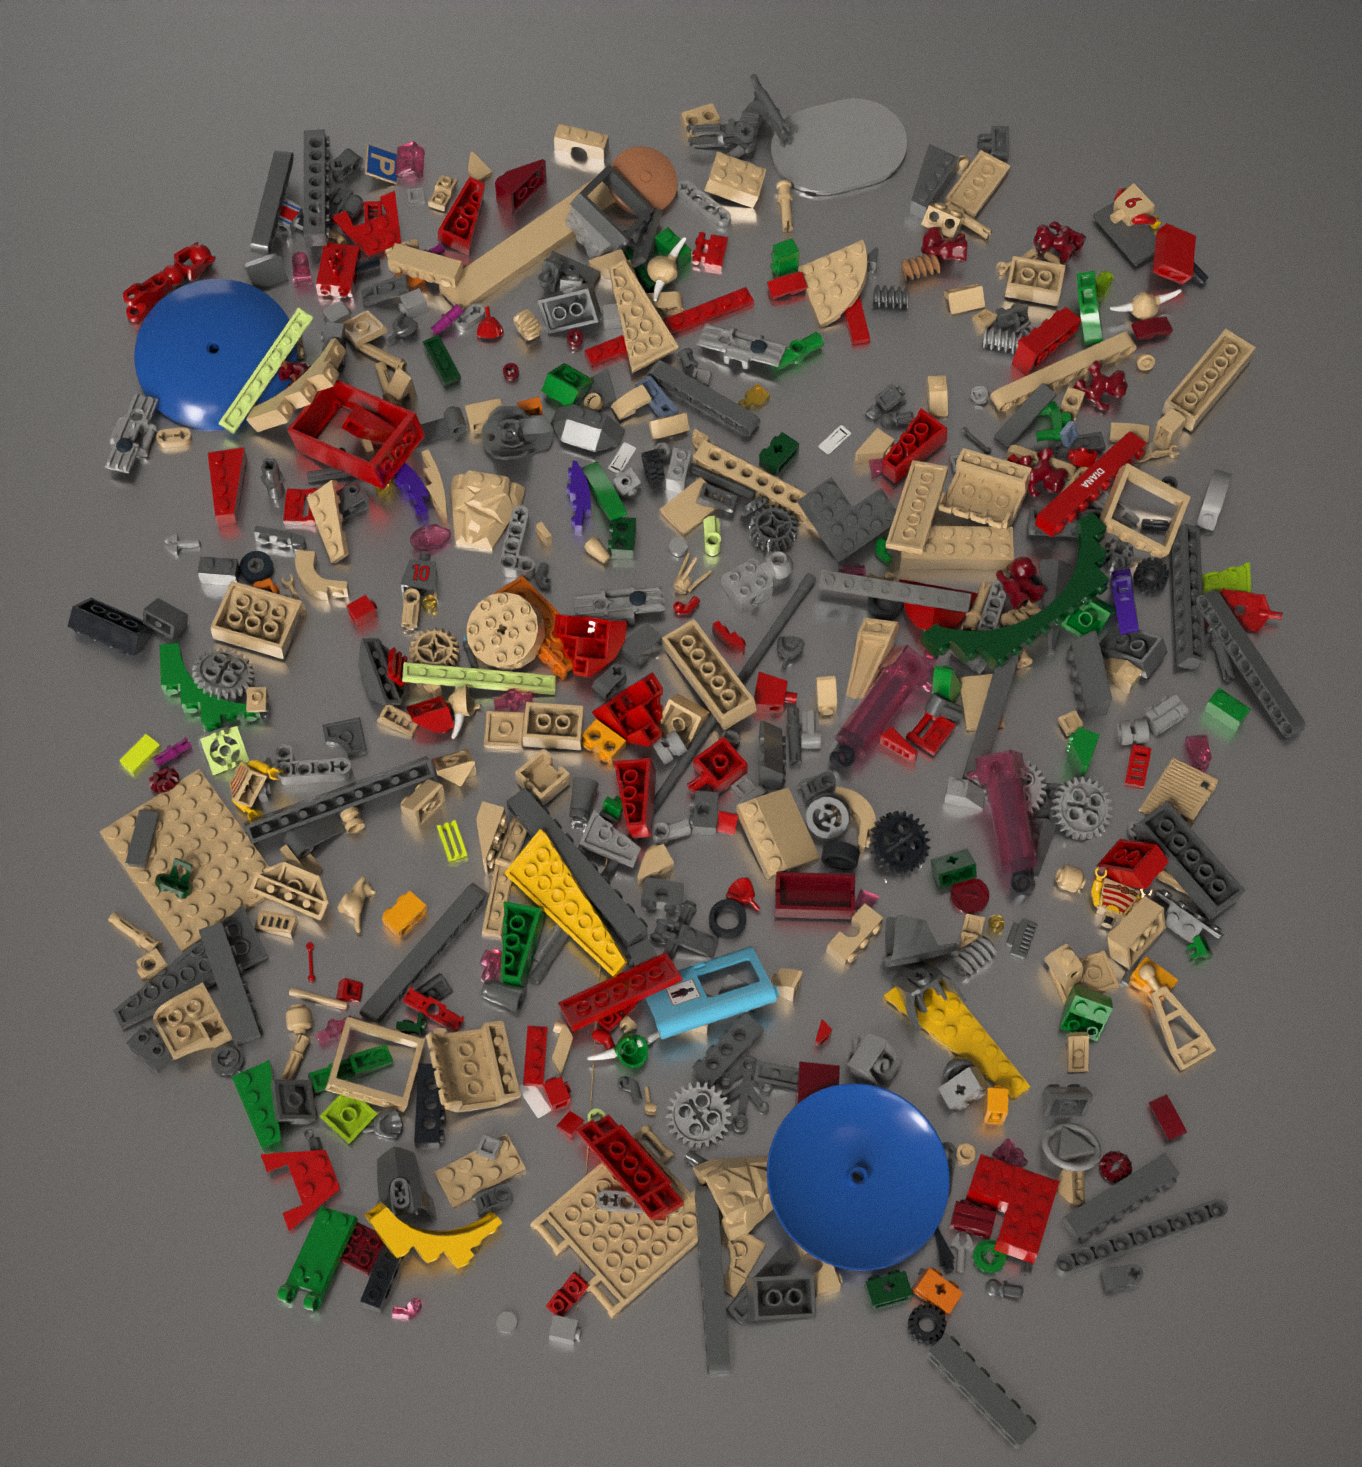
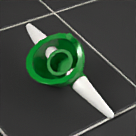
M656 1031L646 1036L629 1033L623 1034L615 1047L602 1053L588 1056L587 1059L605 1060L618 1058L626 1067L632 1069L639 1068L647 1060L648 1045L660 1037L659 1032Z

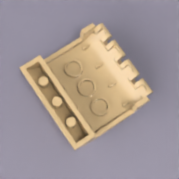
M963 448L956 461L957 471L946 495L943 492L941 493L937 506L938 510L949 514L954 513V515L966 519L971 518L972 521L982 524L989 523V526L1007 529L1013 524L1026 496L1032 468Z
M504 1021L487 1022L483 1024L481 1029L446 1033V1028L434 1029L426 1035L428 1047L433 1050L430 1052L432 1066L437 1069L434 1071L438 1088H441L438 1091L441 1105L445 1106L446 1110L458 1113L494 1108L521 1097Z

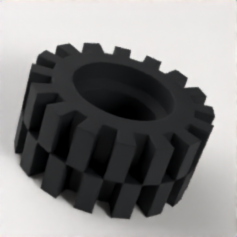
M657 449L641 453L644 472L649 484L665 481L663 464Z
M1149 557L1147 561L1143 559L1141 563H1138L1133 579H1135V585L1138 584L1137 588L1139 590L1143 588L1142 592L1144 593L1146 590H1149L1148 594H1152L1153 590L1155 593L1163 590L1169 578V569H1167L1166 564L1162 565V560L1157 562V558H1154L1151 561V557ZM1146 571H1153L1158 575V579L1149 580L1145 577L1144 573Z
M925 1303L924 1306L922 1304L918 1305L910 1314L907 1323L908 1331H910V1336L914 1337L916 1342L920 1341L922 1342L921 1344L925 1345V1343H928L930 1345L942 1338L947 1321H945V1314L941 1313L942 1310L935 1308L936 1305L929 1306V1303ZM928 1316L934 1320L935 1328L932 1331L925 1332L920 1328L919 1320L922 1317Z

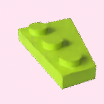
M1250 562L1238 567H1228L1227 570L1202 574L1203 594L1211 590L1220 592L1223 588L1252 593Z

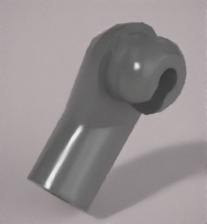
M544 562L540 563L535 579L540 587L548 588L551 584V579H548L546 576L549 565Z
M627 1076L618 1079V1086L631 1093L633 1102L643 1100L639 1083L636 1080Z

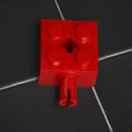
M723 736L693 758V768L699 776L687 783V787L689 790L692 789L691 793L695 794V791H698L707 784L714 792H719L720 794L747 774L748 763Z

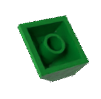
M563 363L547 374L541 391L549 398L559 401L563 406L578 405L594 383V379Z
M1095 596L1091 603L1079 607L1080 609L1076 614L1067 616L1061 626L1079 637L1092 631H1096L1099 637L1111 620L1116 608Z
M1081 727L1077 728L1076 733H1071L1065 750L1069 752L1067 760L1077 779L1082 776L1085 777L1100 734Z

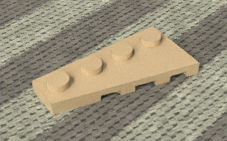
M337 480L329 481L307 497L331 563H337L349 555L346 534L342 530L343 516L340 514L338 506L340 498L336 494L335 488L338 487Z

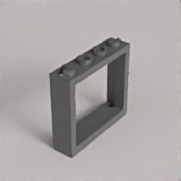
M609 164L570 203L615 249L621 244L625 246L652 218L650 213L654 210ZM601 182L608 186L639 217L625 233L588 197Z

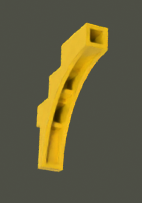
M379 1202L364 1214L395 1257L399 1258L406 1255L413 1246L426 1263L437 1260L443 1252L457 1269L467 1265L474 1256L470 1249L478 1246L483 1238L488 1234L494 1233L498 1226L502 1224L497 1215L489 1212L479 1220L463 1227L450 1230H427L401 1221L382 1202Z

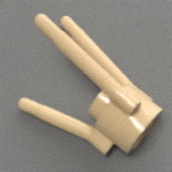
M690 552L687 553L673 582V587L683 594L687 591L691 593L695 586L712 573V570H709L691 584L692 579L688 575L698 558L695 557L683 574L690 557Z

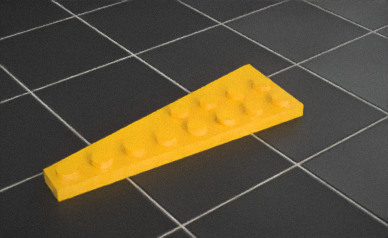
M539 829L504 874L542 908L609 974L616 977L628 963L627 959L547 833Z
M896 987L884 994L883 998L885 1001H889L898 1011L907 1015L905 1005ZM933 988L926 989L923 994V1003L928 1012H920L915 1003L914 1006L920 1026L929 1032L930 1036L951 1052L972 1061L995 1085L1003 1086L1004 1089H1008V1096L1011 1099L1015 1100L1030 1088V1085L959 997L943 988L947 995V1000H944L941 995L937 996Z

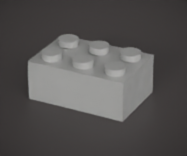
M571 207L566 217V225L570 230L574 231L577 241L584 245L589 258L593 259L613 252L615 248L581 214Z

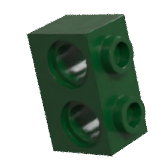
M617 518L613 524L610 523L609 534L612 535V540H608V551H611V558L634 559L636 518Z

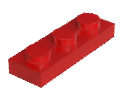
M527 1026L523 1086L543 1087L548 1034L547 1026Z

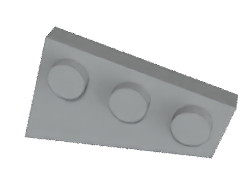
M595 810L579 842V847L632 868L641 851L638 845L616 830L610 822L605 821Z

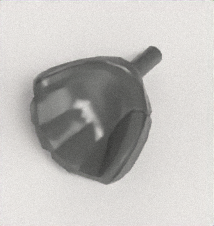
M400 315L393 322L392 329L394 333L387 341L390 343L397 335L404 337L412 334L418 328L417 322L404 315Z
M781 636L778 638L777 649L784 657L782 669H786L788 660L795 658L804 648L805 643L799 637Z
M388 1107L376 1116L372 1127L364 1128L362 1131L363 1133L374 1131L379 1136L397 1138L402 1132L403 1121L401 1115L394 1107Z

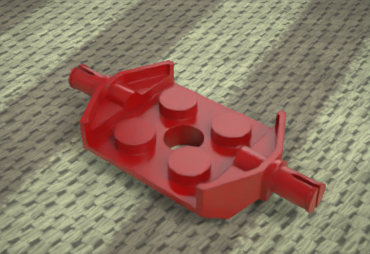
M1225 588L1219 592L1244 630L1259 632L1268 619L1282 620L1283 612L1271 611L1265 594L1240 592ZM1238 605L1242 606L1245 610L1242 616H1238L1234 612L1235 607Z

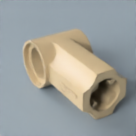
M412 588L406 590L403 594L404 604L401 626L407 629L418 628L419 611L422 605L420 593ZM410 598H416V601L409 602L408 600Z

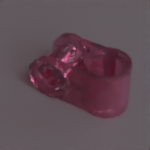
M296 252L292 256L294 286L313 285L307 255L304 252Z
M1207 735L1186 736L1185 745L1191 766L1205 772L1212 759Z

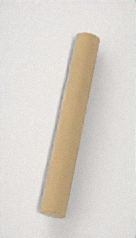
M292 987L289 991V995L344 1010L348 1009L349 1002Z

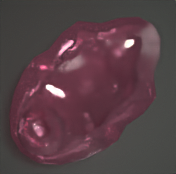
M438 524L423 526L411 535L410 543L415 549L420 551L439 549L450 539L451 531L440 527Z

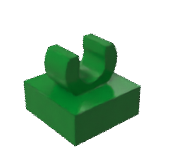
M607 796L601 811L619 821L623 812L621 797L616 796L612 799Z
M1200 935L1192 938L1194 943L1187 946L1189 950L1193 948L1197 950L1191 956L1193 959H1199L1200 957L1207 959L1213 956L1206 938Z

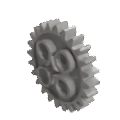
M221 647L219 651L212 648L211 653L206 650L205 655L200 654L199 659H195L192 677L194 678V683H198L197 688H204L203 693L209 691L210 697L216 694L217 699L224 696L227 700L228 696L231 695L235 699L236 694L242 696L243 692L247 693V687H252L255 669H253V664L249 663V658L243 659L244 654L237 655V650L231 653L230 648L226 651H223Z
M1013 758L1011 764L1005 760V766L998 763V770L991 769L994 775H987L990 782H985V786L988 789H985L984 792L988 795L985 799L987 802H990L989 807H995V814L1001 811L1000 815L1004 818L998 783L1003 782L1004 778L1008 775L1013 776L1012 780L1009 781L1012 798H1014L1012 789H1016L1014 808L1017 821L1020 819V815L1027 819L1028 812L1034 815V808L1040 810L1038 803H1045L1041 797L1047 796V793L1043 790L1048 789V786L1043 784L1046 778L1041 777L1043 772L1041 770L1037 771L1038 767L1036 764L1031 767L1029 760L1024 764L1022 758L1019 760V763H1016ZM1018 773H1020L1021 775L1019 776V779H1018V782H1017V775H1018ZM1027 778L1032 779V781H1031L1030 784H1028V785H1024V784H1023V781H1024L1025 779H1027ZM1021 797H1028L1025 803H1019Z
M1082 776L1078 779L1075 777L1071 781H1065V785L1059 786L1060 791L1054 792L1058 798L1052 799V802L1056 803V806L1051 807L1052 810H1056L1052 817H1058L1055 824H1061L1060 831L1067 830L1066 836L1073 834V839L1079 837L1080 840H1084L1086 838L1091 839L1093 836H1099V831H1105L1104 826L1110 824L1106 818L1112 817L1108 813L1109 810L1113 809L1108 806V803L1112 800L1105 798L1109 793H1103L1104 786L1097 787L1098 781L1091 783V778L1084 779ZM1074 792L1077 794V801L1073 797ZM1091 798L1095 801L1094 806L1091 804ZM1069 811L1073 813V819L1070 818ZM1087 816L1091 820L1090 824L1087 823Z
M697 1082L696 1087L689 1083L688 1090L682 1086L681 1090L683 1093L675 1091L677 1099L670 1098L673 1106H667V1109L672 1111L671 1114L666 1115V1117L672 1118V1121L667 1123V1125L674 1126L671 1133H678L676 1140L683 1137V1145L690 1141L691 1148L694 1147L695 1143L698 1144L699 1149L702 1148L703 1143L710 1147L711 1140L717 1144L716 1137L718 1136L723 1139L724 1135L721 1132H729L725 1125L732 1124V1121L727 1119V1116L733 1115V1113L727 1112L731 1105H725L724 1103L728 1097L721 1098L720 1096L723 1091L720 1090L716 1093L715 1085L709 1089L708 1082L703 1087H701L700 1082ZM700 1095H705L708 1099V1103L704 1107L698 1104ZM690 1099L693 1100L699 1112H704L702 1118L705 1121V1123L709 1126V1131L705 1129V1126L700 1118H695L697 1112L694 1109V1107L690 1104ZM683 1106L690 1108V1115L688 1117L681 1115L680 1111ZM712 1112L718 1115V1122L716 1124H711L708 1120V1116ZM694 1123L699 1124L701 1127V1132L698 1135L693 1134L691 1131Z

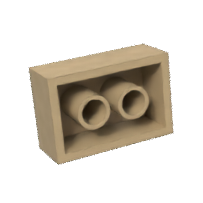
M717 151L704 191L753 208L759 197L767 169Z
M1013 256L1005 297L1058 306L1066 265Z
M526 702L522 736L523 746L581 750L584 706Z
M1146 896L1140 901H1136L1128 915H1124L1120 920V924L1115 929L1113 928L1107 936L1110 958L1130 970L1166 929L1164 908Z

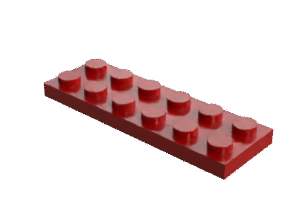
M665 952L618 974L616 977H611L558 1002V1005L574 1032L682 981V977Z

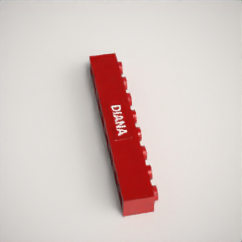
M1129 431L1038 513L1035 526L1050 537H1054L1057 533L1060 534L1069 522L1072 523L1080 512L1083 513L1092 501H1097L1103 491L1109 490L1115 481L1119 468L1127 463L1134 466L1137 460L1143 459L1146 454L1147 443Z

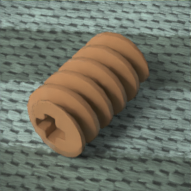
M923 254L921 257L916 256L915 259L911 257L908 261L906 259L901 261V271L905 281H907V276H909L910 280H913L914 274L918 279L920 278V273L927 277V271L931 275L934 274V270L938 274L940 273V264L936 255Z

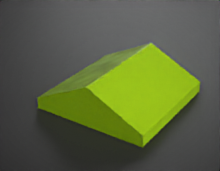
M339 1095L319 1117L334 1133L350 1144L373 1120L377 1113L364 1101Z

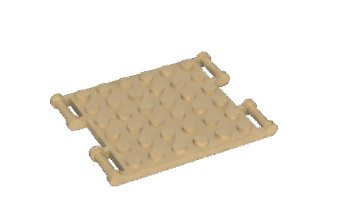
M649 1124L643 1126L632 1137L672 1182L671 1187L684 1201L683 1206L677 1209L674 1214L667 1216L666 1220H650L646 1214L601 1210L597 1206L596 1199L601 1191H626L601 1162L530 1224L550 1244L556 1256L561 1255L570 1246L596 1276L588 1282L590 1286L587 1291H591L608 1310V1315L611 1318L617 1316L623 1308L698 1243L694 1190L690 1193L666 1167L665 1163L670 1161L675 1156V1153L671 1149L669 1150L651 1131L652 1128ZM646 1136L660 1151L662 1156L658 1158L641 1138ZM604 1196V1199L600 1200L603 1201V1205H607L608 1202H614V1206H618V1196H615V1201L609 1200L608 1196ZM624 1197L620 1203L623 1207H629L633 1201L629 1197ZM718 1206L720 1224L724 1216ZM548 1220L564 1241L559 1243L543 1225V1222ZM602 1282L619 1303L614 1306L597 1284Z

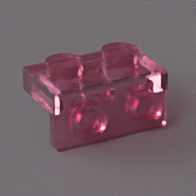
M415 141L397 147L396 176L399 179L412 174L419 179L423 178L425 152Z

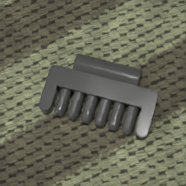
M1022 918L1020 924H1012L1006 942L1008 947H1012L1010 955L1023 960L1026 959L1027 950L1030 948L1027 945H1031L1030 941L1033 940L1032 937L1034 936L1032 932L1036 931L1037 923Z

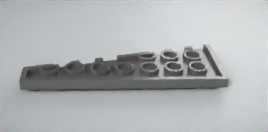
M243 905L231 916L223 920V927L227 926L231 938H228L229 945H234L237 956L234 957L236 964L240 963L242 970L269 958ZM202 939L176 958L165 970L163 969L159 972V975L150 982H147L136 994L130 996L113 1010L122 1030L154 1015L162 1004L201 983L206 988L216 984Z

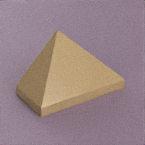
M1063 1169L1057 1178L1060 1181L1057 1191L1069 1203L1082 1206L1085 1204L1084 1171Z

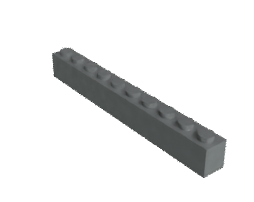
M424 756L243 822L252 844L435 777V773L430 759Z
M523 788L506 801L507 809L532 838L539 829L547 833L596 912L628 948L645 938L648 925L644 919L638 918L634 914V908L622 900L623 896L617 889L613 890L609 879L605 875H600L598 867L593 861L589 862L586 859L583 849L581 847L577 848L573 844L574 840L570 834H565L561 830L562 826L560 823L549 816L550 813L544 805L540 806L535 794Z

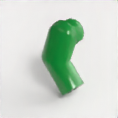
M879 538L876 541L875 553L888 565L892 562L893 557L886 552L887 538Z

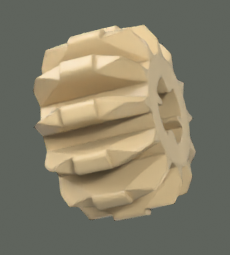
M528 309L520 311L513 317L516 328L526 340L535 339L542 333L539 321Z

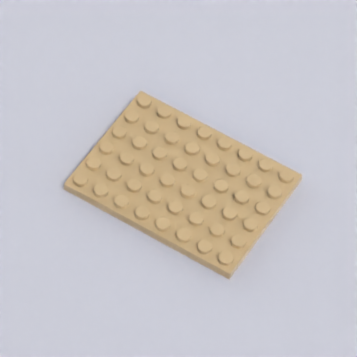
M200 769L180 780L170 791L158 794L99 831L183 953L201 940L199 929L223 922L226 917L231 916L242 905L245 911L248 912L268 899L249 891L256 872L268 868V864L253 843H250L246 833ZM139 810L159 813L146 869L130 867L125 864ZM175 858L192 864L189 883L193 886V891L185 899L176 897L175 893L170 891H161L155 884L158 874H171ZM178 865L177 871L179 876L182 877L183 874H186V869L182 865Z

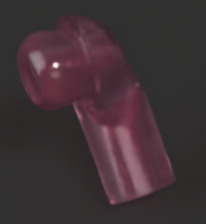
M413 1298L405 1308L393 1307L392 1318L408 1320L414 1318L421 1311V1300Z

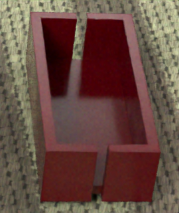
M776 872L775 917L852 920V917L855 915V874Z

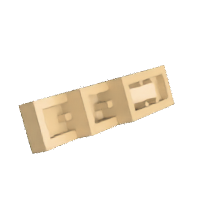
M427 449L422 452L423 462L427 467L424 469V475L429 484L426 486V489L429 493L430 501L443 522L446 523L448 522L447 504L442 479L437 465Z

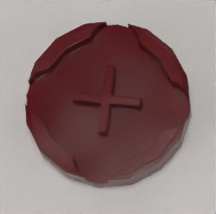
M978 878L954 884L950 891L952 906L964 915L966 913L975 915L982 912L989 902L987 885Z

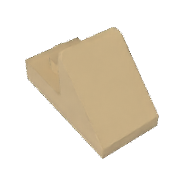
M398 368L387 388V392L398 401L406 396L413 400L417 396L413 380L403 370Z
M1088 1032L1068 1033L1067 1043H1065L1068 1073L1088 1072Z

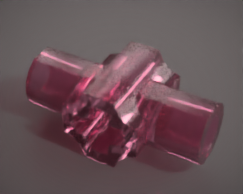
M515 688L508 689L507 693L502 696L493 697L495 709L507 708L511 712L518 711L522 705H526V702H533L531 691L520 693Z
M346 1018L339 1021L331 1019L327 1022L328 1024L325 1029L315 1033L320 1046L331 1040L339 1042ZM336 1028L339 1031L335 1033L332 1030Z

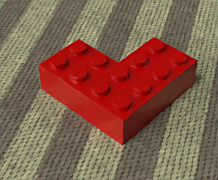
M980 1154L965 1200L980 1205H987L994 1210L1005 1213L994 1250L1034 1264L1060 1181Z

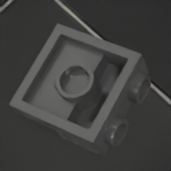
M273 1080L270 1082L275 1121H290L291 1124H310L316 1119L317 1109L314 1106V1089L311 1080Z

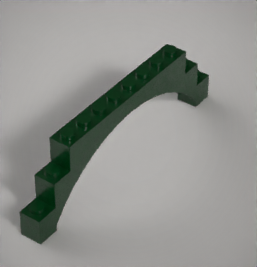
M1093 512L1078 521L1075 532L1078 534L1079 548L1075 571L1064 590L1042 611L1017 624L985 631L954 630L940 627L936 623L922 633L920 643L934 658L939 655L943 656L951 650L963 664L969 660L971 662L980 655L993 670L997 667L1002 668L1012 656L1017 657L1020 655L1023 648L1032 646L1038 640V637L1041 635L1046 636L1052 630V627L1061 625L1067 616H1073L1079 611V607L1088 605L1097 594L1102 595L1108 589L1109 578L1100 570L1106 564L1105 560L1108 552L1099 544L1105 537L1104 534L1107 527Z

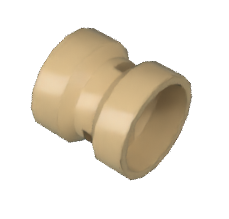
M350 807L341 812L340 816L342 821L346 823L347 833H356L365 827L363 819L360 818L358 807Z

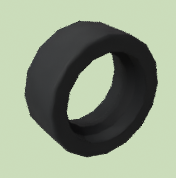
M868 597V611L876 619L891 621L897 618L902 611L903 602L896 601L895 608L885 611L876 607L874 603L875 598Z
M829 841L823 845L821 861L834 869L852 870L858 866L860 851L850 843Z
M724 899L715 903L709 914L711 930L718 937L724 939H732L739 936L745 929L746 911L735 900ZM731 909L737 912L739 915L738 925L732 929L721 928L716 922V916L719 911Z

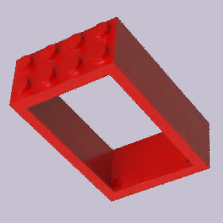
M336 380L333 387L318 391L312 403L300 412L299 416L287 429L298 452L383 490L426 436L416 413L339 380ZM358 404L396 428L370 462L316 439L341 407L352 411L354 406Z

